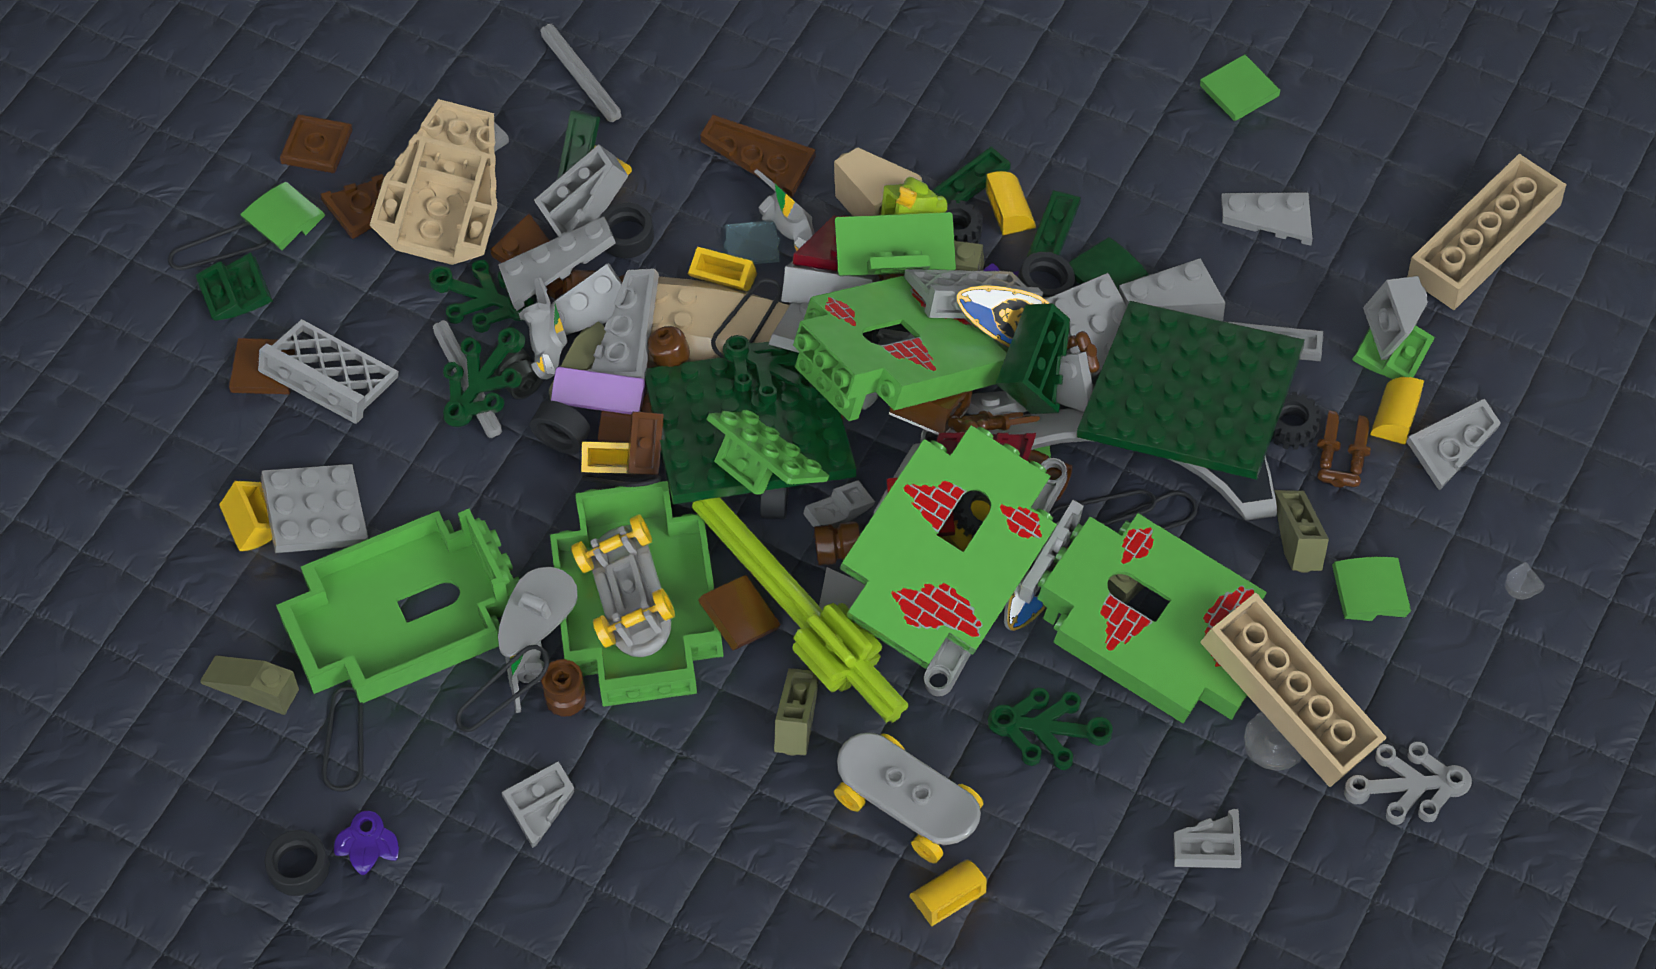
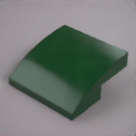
M1109 237L1069 262L1074 271L1075 281L1079 284L1108 273L1118 291L1119 285L1149 276L1144 267L1125 248Z
M252 253L227 266L219 261L196 274L197 281L214 321L248 313L273 301L258 262Z

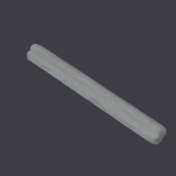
M547 24L543 26L540 30L542 38L609 122L619 120L621 117L619 107L554 25Z
M442 320L433 325L434 334L448 361L455 362L463 367L464 375L461 378V385L465 392L468 388L467 359L464 353H462L461 347L448 322ZM484 392L479 393L473 402L483 401L485 398ZM489 411L476 414L487 437L493 438L502 433L501 425L494 412Z

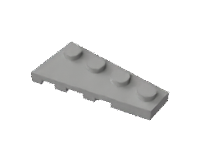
M605 217L498 264L516 311L525 306V300L534 294L536 295L534 279L541 277L547 291L546 286L559 277L563 280L572 274L573 267L579 263H588L616 243Z
M656 269L627 270L614 302L615 310L611 319L608 318L604 327L606 333L601 345H597L593 355L595 361L592 368L588 369V371L641 378L645 381L649 353L648 340L652 331L659 278Z

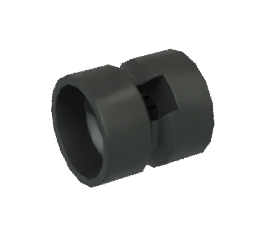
M523 348L517 353H508L494 372L495 376H500L505 369L513 368L521 374L522 381L518 387H505L515 399H523L532 395L539 389L544 380L539 378L533 371L531 364L534 362H530V356ZM514 374L509 377V382L514 379Z

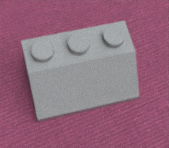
M792 261L785 267L781 301L789 302V305L792 302L797 304L809 303L812 296L878 282L880 278L878 275L839 276L838 271L792 264Z

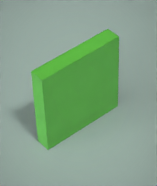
M1246 55L1239 57L1200 80V86L1234 122L1279 97L1280 89Z

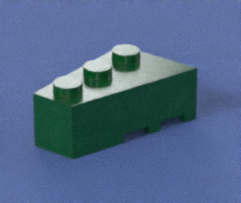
M1053 303L1025 305L996 380V384L1031 414L1059 413L1060 404L1056 403L1058 385L1063 383V375L1059 374L1061 357H1066L1070 318Z

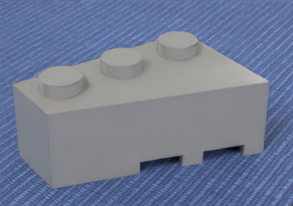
M598 144L534 201L558 237L599 219L627 179L628 174L615 155Z
M1201 258L1119 285V293L1127 306L1129 301L1223 321L1225 301Z

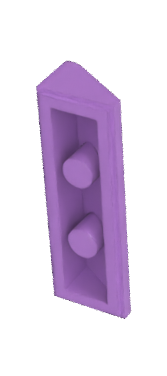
M557 367L551 401H558L568 406L631 415L632 411L641 412L646 393L645 381L641 378Z

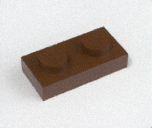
M631 412L626 473L659 475L660 440H662L664 414Z

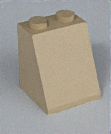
M860 148L844 153L834 161L835 197L852 216L881 215L884 186L903 184L908 177L922 181L918 174Z

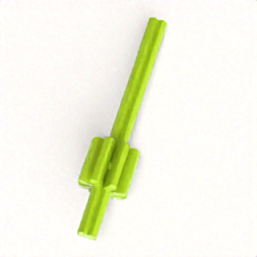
M720 497L693 502V510L801 628L798 629L793 638L796 641L792 647L793 651L831 692L836 690L842 692L848 690L852 684L886 723L889 721L893 723L898 720L901 713L907 710L908 703L874 667L881 657L879 652L882 650V644L874 635L849 620L847 617L849 608L844 603L836 605L833 602L824 606L822 610Z

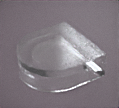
M1526 562L1511 570L1505 582L1507 592L1512 597L1521 600L1529 599L1540 593L1545 586Z

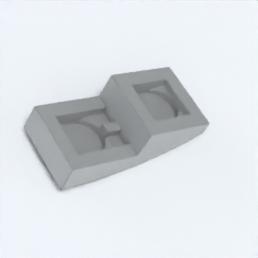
M858 480L833 489L832 495L829 498L806 505L803 514L813 527L831 524L835 529L838 528L840 523L849 522L870 509L875 501Z

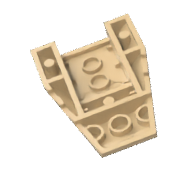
M440 99L435 103L422 122L417 134H414L409 141V145L404 153L400 154L395 161V166L384 177L371 218L370 226L396 251L451 265L484 255L497 211L494 113Z
M659 277L651 334L664 326L677 327L684 333L690 348V356L687 362L719 358L711 346L713 334L747 292L709 281ZM752 294L717 336L715 341L717 349L723 354V345L729 337L734 335H741L750 340L774 300ZM781 302L776 304L753 343L770 341L774 330L790 305ZM649 352L647 368L657 367Z

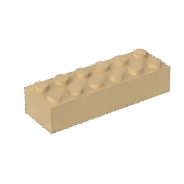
M1518 154L1412 256L1407 277L1419 276L1421 285L1425 288L1426 292L1455 310L1561 206L1566 184L1521 154Z
M1254 593L1211 628L1200 643L1329 787L1333 786L1387 738L1257 593Z

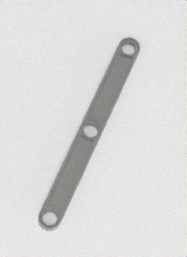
M1048 458L1041 464L1046 470L1051 467L1060 469L1062 475L1056 480H1048L1031 507L1034 510L1039 508L1049 513L1066 483V465L1057 458ZM946 638L925 671L924 682L927 691L934 696L948 694L971 654ZM934 674H944L948 679L944 686L937 688L930 684V678Z

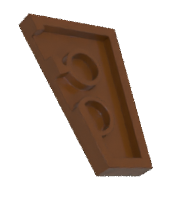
M529 213L490 249L491 256L503 263L549 242V239ZM560 277L546 286L547 294L555 300L563 294V280Z

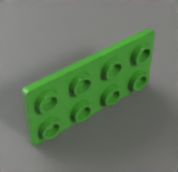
M950 212L837 217L835 219L837 269L839 276L905 274L906 269H956L953 215Z
M743 410L742 412L722 411V413H709L707 420L725 434L714 462L754 494L764 493L772 473L787 484L827 482L829 475L821 469V465L818 462L808 459L801 454L799 447L782 439L779 436L780 433L776 429L763 424L757 414L748 410Z

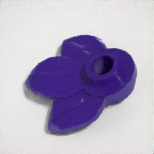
M362 811L353 818L350 827L342 830L337 835L334 843V854L336 856L349 855L352 866L360 875L364 876L372 869L379 856L386 860L396 861L399 855V845L395 834L384 828L383 821L377 813ZM366 821L372 822V829L368 832L361 830L362 824Z

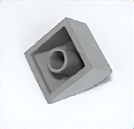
M1419 276L1386 280L1363 307L1381 360H1387L1409 336L1428 303L1427 293L1421 285Z

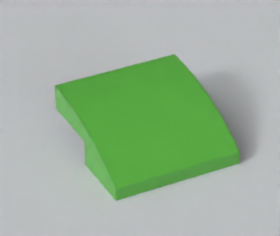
M287 182L263 194L240 214L246 222L281 251L300 232L307 235L325 216L323 211Z
M1415 325L1409 336L1389 358L1381 360L1369 327L1352 360L1373 372L1391 379L1400 377L1414 378L1435 337Z
M1364 557L1341 560L1332 564L1344 619L1372 621L1377 615L1406 617L1411 612L1398 558Z

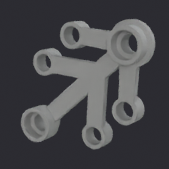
M1422 742L1412 743L1409 746L1407 757L1412 763L1423 765L1434 774L1433 776L1422 775L1398 758L1393 746L1382 744L1377 748L1376 762L1381 766L1389 767L1403 778L1368 780L1364 776L1355 775L1347 780L1344 795L1353 804H1363L1369 799L1370 794L1407 791L1398 802L1389 804L1386 811V819L1391 824L1398 825L1404 822L1409 809L1426 790L1439 789L1431 800H1424L1418 810L1421 820L1433 822L1436 820L1441 807L1450 797H1459L1469 791L1472 778L1465 768L1457 765L1446 767L1429 755L1427 746ZM1419 750L1423 753V755L1416 756L1413 754L1412 751ZM1387 752L1391 757L1383 758L1380 754ZM1450 777H1456L1460 779L1461 782H1453L1450 779ZM1353 785H1362L1364 789L1358 790ZM1431 808L1434 813L1427 814L1423 809ZM1398 810L1402 815L1396 817L1391 814V811Z

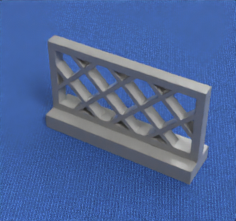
M906 269L904 278L926 302L924 313L929 318H967L960 310L955 298L960 290L970 287L998 286L1023 290L1040 297L1043 296V292L1038 287H1026L1013 272Z
M302 319L272 346L266 343L259 350V372L355 424L363 418L364 409L398 378L399 371ZM303 331L312 336L313 339L297 340V336ZM320 347H333L337 352L322 353ZM315 348L317 354L301 355L300 349ZM294 349L296 355H287L281 350ZM345 360H357L361 362V365L346 366ZM340 361L341 367L325 368L324 362ZM319 362L320 368L313 369L304 363ZM369 373H381L385 377L383 379L370 380ZM364 374L365 380L349 381L348 375ZM343 375L344 382H337L328 376ZM367 388L368 393L363 396L352 389Z

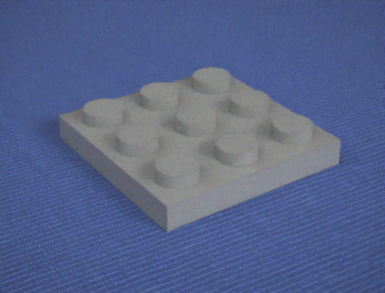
M1108 273L1045 299L1049 303H1053L1070 318L1068 337L1071 335L1076 336L1078 332L1085 331L1089 335L1091 343L1096 346V356L1100 368L1096 373L1090 372L1091 378L1100 374L1127 308ZM1078 345L1068 349L1066 354L1080 352Z
M352 464L264 470L261 472L262 488L275 553L350 547L368 539Z

